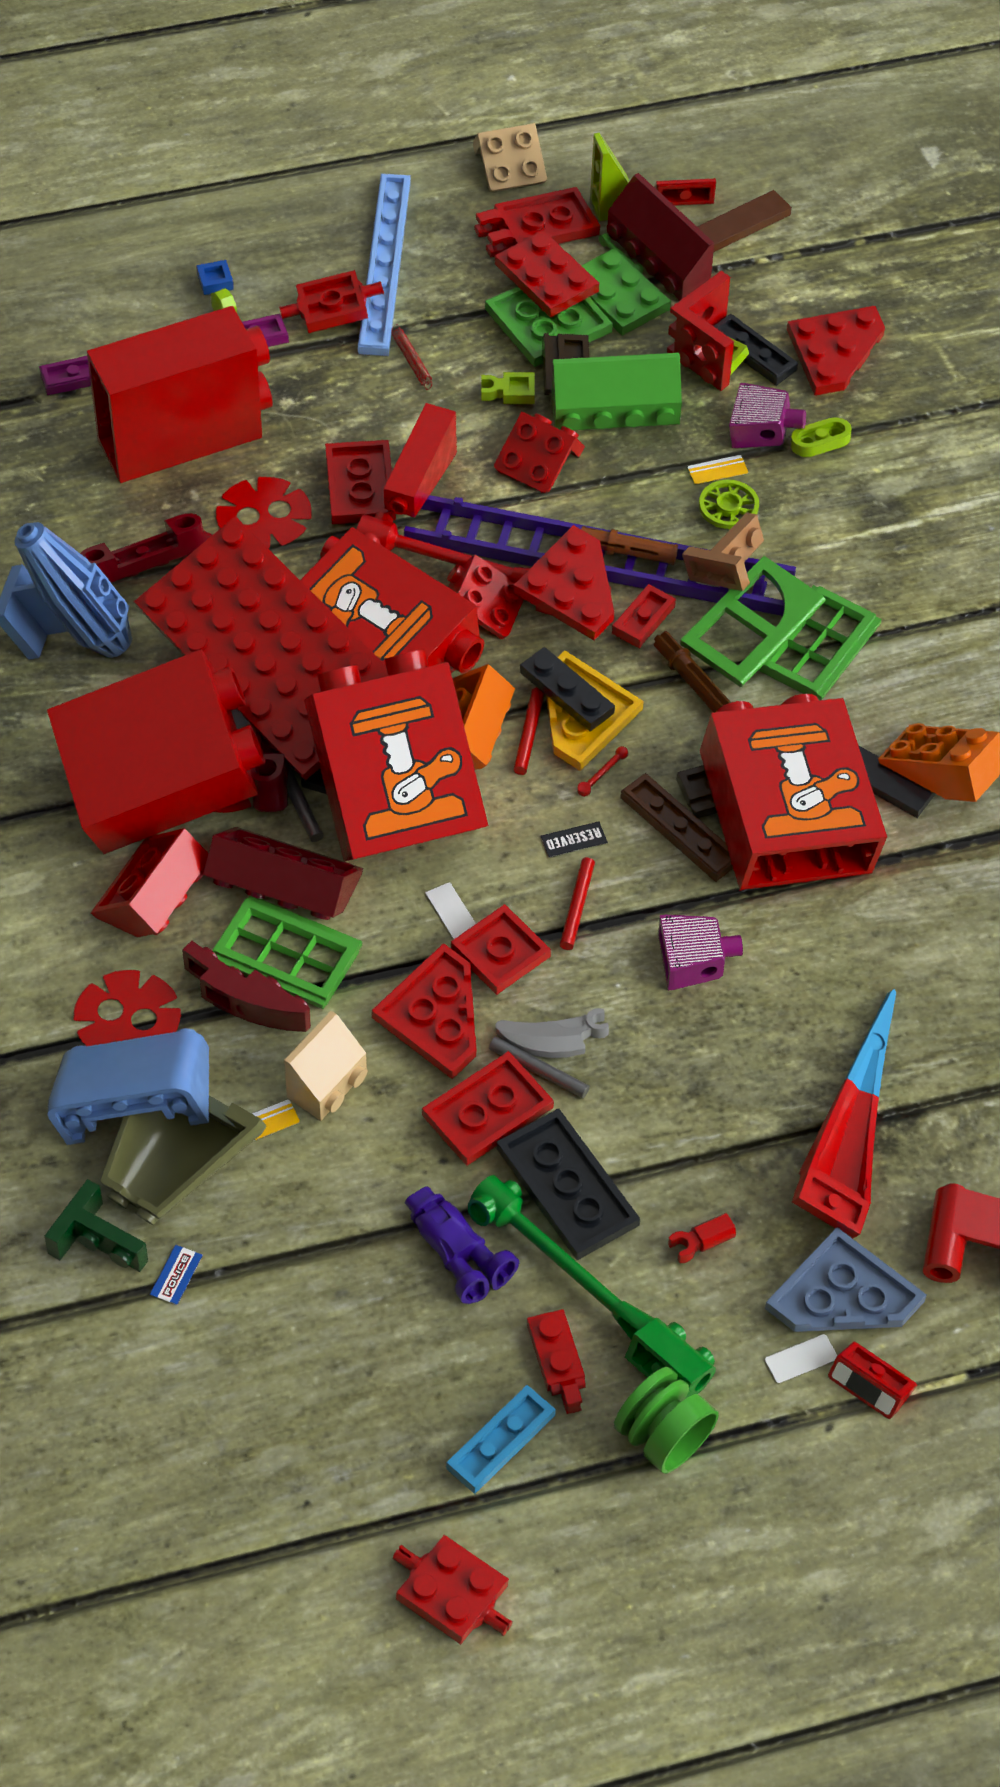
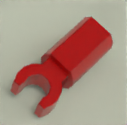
M723 1213L692 1227L689 1233L685 1231L673 1233L669 1237L668 1245L670 1248L679 1244L686 1246L687 1249L678 1253L677 1259L679 1263H686L694 1257L695 1252L699 1250L704 1252L735 1238L736 1228L728 1214Z

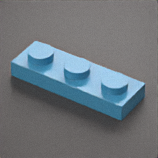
M526 1385L446 1462V1469L476 1494L555 1417L556 1409Z

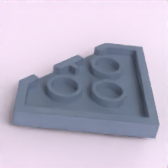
M836 1227L766 1301L765 1309L794 1332L902 1327L925 1302L927 1294Z

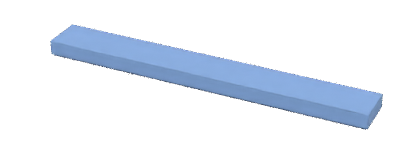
M381 174L366 285L381 281L384 294L366 298L365 306L368 318L361 320L358 354L389 356L411 184L410 175Z

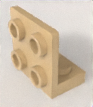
M535 123L481 132L476 135L473 141L475 155L481 154L490 192L546 182L547 175Z

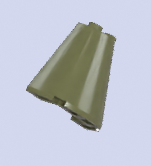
M209 1096V1123L190 1125L189 1117L181 1113H175L173 1119H167L162 1110L124 1116L100 1182L111 1190L108 1198L125 1209L129 1204H132L138 1208L135 1213L149 1224L155 1225L158 1219L163 1217L257 1139L266 1129V1125L259 1117L238 1105L231 1103L228 1107Z

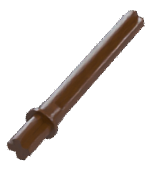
M664 631L661 635H657L654 638L655 643L653 645L668 661V667L680 674L713 713L720 707L731 703L690 657L691 652L689 649L682 648L668 631Z

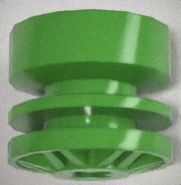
M669 1367L661 1368L647 1377L627 1398L614 1421V1428L621 1435H628V1441L632 1445L639 1446L647 1442L643 1449L644 1456L665 1474L677 1469L698 1450L714 1429L719 1417V1412L702 1396L694 1394L686 1398L689 1392V1385L683 1380H678V1374Z

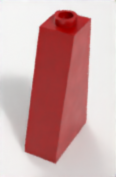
M425 403L384 487L385 509L399 515L404 514L416 517L457 453L456 411Z

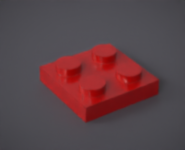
M505 904L451 941V949L470 962L471 970L496 995L551 957V949Z

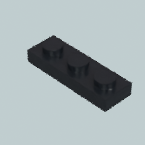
M543 647L520 664V673L590 732L614 714L615 705L547 648Z

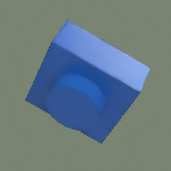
M226 260L196 265L197 276L204 295H209L224 288L234 290L233 279Z

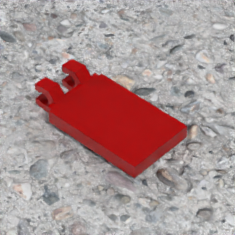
M573 187L497 203L494 205V209L476 213V220L479 224L474 226V230L478 237L487 236L490 244L486 245V251L490 257H495V255L543 230L560 244L597 236L600 233L601 226L578 188Z

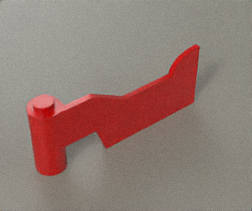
M955 1183L947 1184L936 1190L923 1274L927 1278L941 1283H952L960 1279L967 1241L1000 1249V1198L971 1191Z

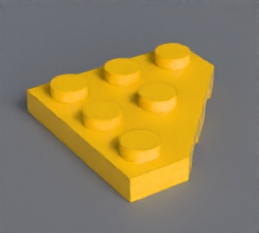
M564 650L557 658L615 705L614 714L590 732L546 695L553 753L581 771L643 710L644 701Z

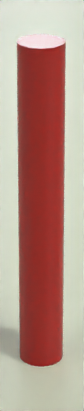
M537 687L531 691L513 771L518 775L527 773L543 703L544 693Z
M588 857L581 860L560 941V947L564 950L573 949L595 865V861Z

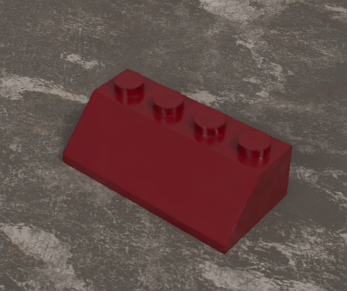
M635 174L608 210L607 233L612 240L617 241L627 251L631 258H635L649 275L654 276L668 293L673 294L680 301L711 278L714 242L641 174Z
M233 827L213 835L203 875L213 878V883L218 886L233 888L235 885L246 889L245 893L249 896L260 899L268 896L277 899V904L282 907L298 909L299 906L311 910L310 915L313 917L330 920L331 917L334 918L344 912L364 868L239 827Z

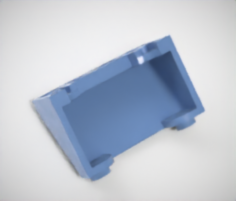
M188 1028L172 1033L93 1046H75L63 1055L48 1100V1118L67 1145L84 1143L85 1129L87 1128L89 1132L96 1131L97 1120L162 1110L167 1119H173L175 1113H181L189 1117L190 1125L209 1123V1046L201 1034Z

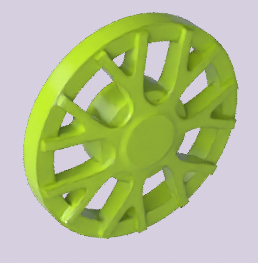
M728 479L719 480L704 488L699 498V510L703 518L710 524L730 530L739 521L736 515H744L746 512L758 514L759 498L756 492L743 482ZM719 488H728L727 492L720 494ZM740 490L746 493L743 498L737 494ZM708 495L710 497L717 499V501L715 503L705 500V498ZM754 504V509L742 508V505ZM716 509L717 513L711 515L708 512L709 510ZM723 516L730 517V521H723L720 519Z

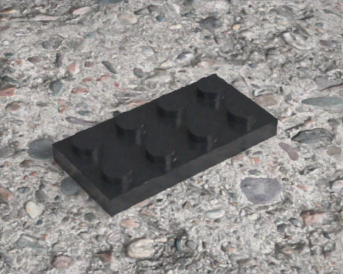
M559 1108L497 1141L498 1152L576 1260L583 1258L640 1226V1217Z

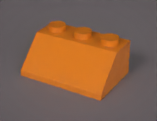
M489 664L452 678L475 770L484 768L492 758L491 752L496 739L501 734V726L506 713L511 707L510 701L515 691V688Z

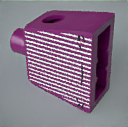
M740 383L729 424L732 448L780 446L784 443L787 428H805L806 410L790 409L789 393L787 391Z
M660 915L658 939L668 991L719 979L723 976L725 957L743 955L741 935L721 937L719 923L715 917Z

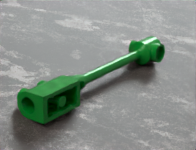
M491 1175L477 1186L468 1202V1212L472 1220L480 1226H487L493 1223L498 1228L511 1224L611 1311L614 1319L631 1340L624 1358L641 1373L649 1377L661 1368H671L678 1374V1380H683L689 1385V1392L686 1398L700 1393L706 1387L716 1371V1367L713 1366L715 1363L714 1356L705 1347H699L696 1350L685 1341L686 1333L680 1324L671 1322L669 1325H666L659 1318H654L615 1296L520 1213L523 1202L521 1198L522 1191L515 1181L507 1180L503 1183L495 1175Z

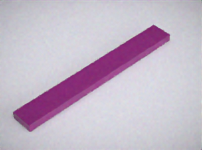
M280 314L242 322L246 329L258 326L264 334L268 347L289 343L288 332ZM87 356L39 366L47 396L91 386Z

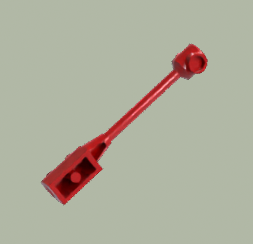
M382 511L376 512L374 517L364 514L356 529L390 551L397 547L455 565H463L472 557L471 555L399 535L397 525L393 523L392 517ZM484 560L509 577L510 581L514 583L530 569L524 567L512 568ZM536 607V611L548 614L540 608Z

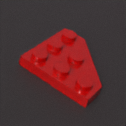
M876 306L791 320L787 323V332L815 396L844 391L849 385L853 374L862 367L869 357L871 349L876 343L880 342L885 331V326Z
M574 525L514 584V594L592 640H595L614 621V607L600 540Z
M443 943L371 1011L372 1019L453 1079L476 1057L477 1051L470 962Z

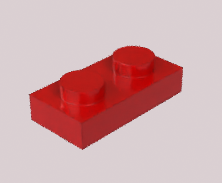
M648 584L612 625V634L640 649L675 608L676 598Z

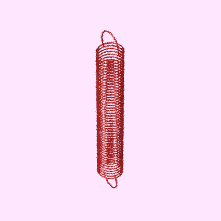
M402 330V334L405 336L399 332L395 336L393 334L396 331L392 332L394 340L418 380L420 381L423 378L426 380L429 377V380H431L429 382L432 383L430 374L404 331Z

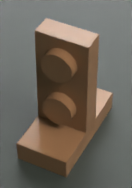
M746 512L711 550L689 546L682 553L689 580L743 591L750 584L744 562L764 542L757 514Z

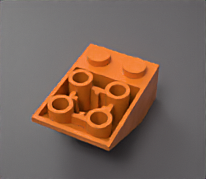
M916 723L909 725L878 758L880 764L944 799L976 802L1000 775V732L985 731L982 728L970 730L958 729L953 726L932 727Z

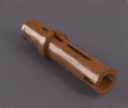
M586 526L581 528V530L600 540L601 549L607 551V555L613 556L614 553L671 565L675 564L678 544L674 545L618 534V530L611 529V532Z

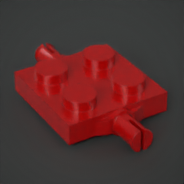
M355 270L297 284V303L280 306L279 308L282 320L300 315L306 322L308 333L367 319L366 298L384 294L381 281L363 286L358 280Z
M443 1535L433 1549L421 1558L403 1545L399 1546V1550L397 1549L392 1559L411 1571L409 1578L397 1591L396 1600L460 1645L472 1630L483 1623L488 1624L501 1633L502 1636L511 1628L513 1621L494 1609L496 1600L508 1587L509 1579L446 1535Z

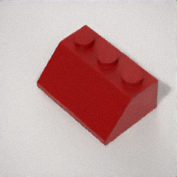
M185 828L145 838L91 911V914L95 918L135 937L158 935L168 926V918L174 909L180 907L187 899L188 895L186 892L191 885L202 878L209 853Z

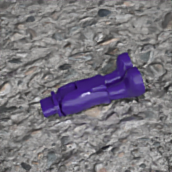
M425 1186L405 1200L406 1206L412 1212L411 1220L416 1224L419 1233L439 1254L445 1269L451 1271L457 1281L455 1292L462 1303L472 1304L483 1300L489 1292V1285L494 1290H498L513 1277L519 1267V1259L508 1250L493 1254L484 1245L485 1240L473 1231L461 1212L445 1200L441 1194H434L428 1186ZM473 1259L481 1271L473 1270L467 1262Z

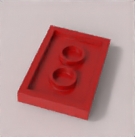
M544 230L495 255V265L550 318L599 292L600 283Z
M389 440L325 443L332 524L359 523L364 514L374 517L375 513L379 511L389 514L393 521L396 520V513L385 509L384 487L392 472Z
M508 1051L422 1108V1116L463 1163L468 1166L495 1148L497 1141L529 1125L553 1109L554 1100Z

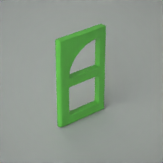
M763 556L747 572L750 584L743 591L730 589L680 640L682 647L689 649L692 654L739 687H742L826 601L823 595L766 556ZM762 575L767 577L776 586L783 599L784 614L776 627L738 601ZM725 613L764 639L739 665L700 639Z

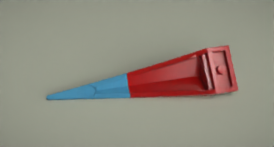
M895 989L887 993L798 1173L800 1179L792 1199V1203L835 1229L838 1227L852 1239L861 1234L871 1204L872 1164L877 1109L886 1046L896 998Z

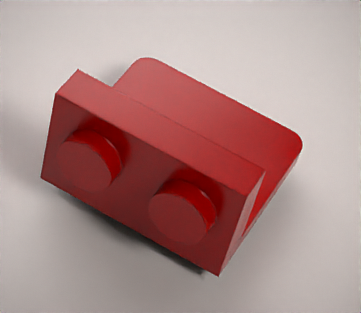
M521 411L494 463V467L498 472L541 493H548L569 454L580 457L585 446L577 439L579 434L565 426L558 429L551 425V420L540 414L535 413L534 416H531Z
M476 554L463 565L457 564L448 575L447 580L450 582L448 588L477 605L479 625L498 638L505 639L511 632L524 600L514 594L515 583L511 582L509 577Z

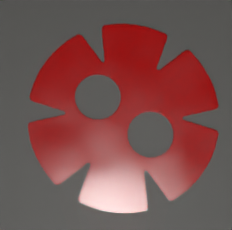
M258 477L257 491L254 490L247 480H243L229 488L222 495V499L236 506H217L216 520L219 528H221L233 517H237V513L241 509L248 507L256 509L260 514L258 521L253 524L244 525L269 549L271 534L281 546H284L304 533L307 528L292 519H311V503L301 489L283 496L291 484L287 480L275 477ZM275 501H284L290 505L291 511L285 517L276 518L269 514L268 507Z
M121 970L104 975L103 979L109 993L91 983L79 996L74 1009V1021H95V1023L77 1031L79 1038L86 1046L176 1032L181 1018L180 1008H159L177 999L174 990L156 975H152L139 989V970ZM108 999L119 1001L123 1006L122 1015L115 1020L101 1018L98 1014V1007L103 1001ZM140 1009H149L156 1014L157 1021L152 1028L139 1030L132 1025V1015Z

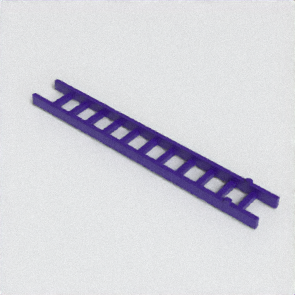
M429 495L421 509L441 513L435 531L405 526L404 536L461 553L476 554L481 557L533 566L545 554L538 552L544 533L562 537L573 525L579 529L585 525L463 502V499L458 497L452 500ZM450 515L472 519L466 538L452 535L450 531H446ZM482 521L503 525L497 544L475 540ZM586 526V527H588V528H593V529H598V530H603V531L611 532V530H606V529H600V528H595V527ZM513 527L535 531L529 550L507 546ZM618 532V534H623V535H628V536H633V537H638V538H645V539H649V540H654V541H659V542H664V543H669V544H674V545L677 544V543H672V542H667V541H662V540H657V539H651V538H646V537H641V536H636V535H631V534H626V533ZM678 544L676 559L684 561L682 553L689 546ZM629 555L624 569L605 565L608 582L643 589L650 584L668 594L717 603L729 591V588L725 587L719 588L698 584L696 581L689 580V578L688 581L665 577L669 563L659 562L656 575L633 571L637 557ZM748 558L744 562L746 571L748 572L759 559ZM776 563L795 576V566ZM764 575L755 582L752 594L744 593L738 599L739 602L754 611L780 616L784 614L783 600L764 597L767 588V581H765Z

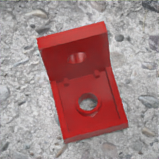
M722 270L670 308V313L676 316L677 320L669 325L668 335L674 338L675 342L667 347V353H679L680 363L683 366L694 371L705 382L712 384L720 391L730 384L734 340L714 327L715 324L727 316L731 277Z

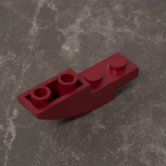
M194 941L189 942L182 949L184 969L200 980L201 997L217 1008L235 1017L269 1028L307 1032L311 1028L308 1004L300 996H292L282 989L279 982L273 977H265L255 969L245 978L238 968L227 966L218 959L217 955L210 948H202Z

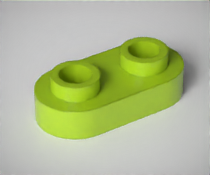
M837 417L805 425L804 429L797 428L792 432L791 449L799 456L812 457L844 447L851 440L852 427L848 421Z

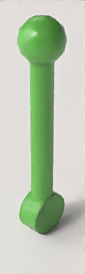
M604 233L599 236V242L603 247L615 248L639 272L643 273V266L635 264L611 242L608 234Z

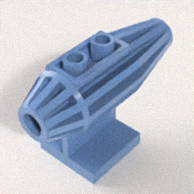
M39 522L27 523L20 527L14 542L25 566L21 564L11 567L1 593L0 626L28 660L40 657L48 635L69 632L79 645L106 657L113 658L124 653L132 642L127 615L130 606L96 563H90L87 558Z

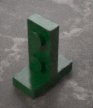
M87 1179L44 1235L48 1254L61 1260L78 1238L80 1243L86 1248L93 1251L99 1249L108 1254L117 1265L123 1268L130 1266L141 1272L148 1262L146 1243L95 1215L103 1205L100 1185Z

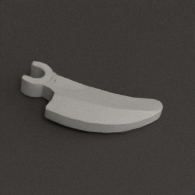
M601 1008L593 1009L587 1015L558 1021L527 1023L501 1020L495 1024L496 1034L502 1040L530 1055L546 1058H568L584 1054V1039L590 1036L605 1038L609 1035L608 1023L596 1024L597 1022H603L605 1019V1011Z

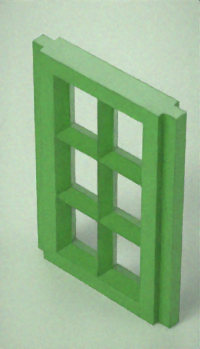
M813 585L812 589L825 597L826 601L823 604L836 610L837 613L827 626L809 618L758 671L803 694H813L819 700H822L879 627L882 619L876 617L875 613L821 586L816 587ZM843 614L859 622L848 637L832 630ZM805 625L820 632L809 649L793 641ZM826 636L842 643L830 660L814 652ZM787 647L803 655L791 671L776 664V661ZM809 658L825 666L813 682L797 674Z
M248 896L213 948V952L220 961L229 967L234 966L238 968L244 976L248 977L256 969L265 977L271 976L276 979L282 989L292 996H300L305 1002L324 1009L359 954L362 941L260 898ZM251 916L277 926L268 940L243 930ZM283 929L309 939L302 953L275 943ZM239 935L264 946L256 960L231 950ZM316 943L342 953L334 967L308 957ZM271 949L297 959L289 974L263 963ZM304 963L330 973L322 987L295 977Z

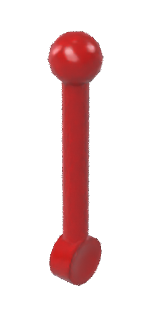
M624 746L618 747L615 755L587 782L578 784V794L583 797L590 795L591 787L620 759L627 758L628 749Z

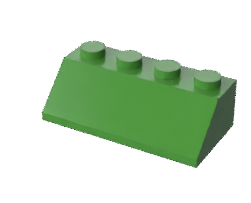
M663 353L553 359L551 406L554 427L561 429L562 426H565L571 430L680 424L682 406L680 354Z

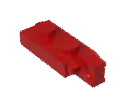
M564 1309L528 1317L527 1328L547 1392L550 1391L552 1396L561 1395L566 1414L582 1411L580 1406L582 1398L579 1389L586 1388L585 1374Z

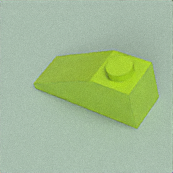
M599 132L594 133L590 203L598 220L604 221L608 220V210L626 187L629 179Z

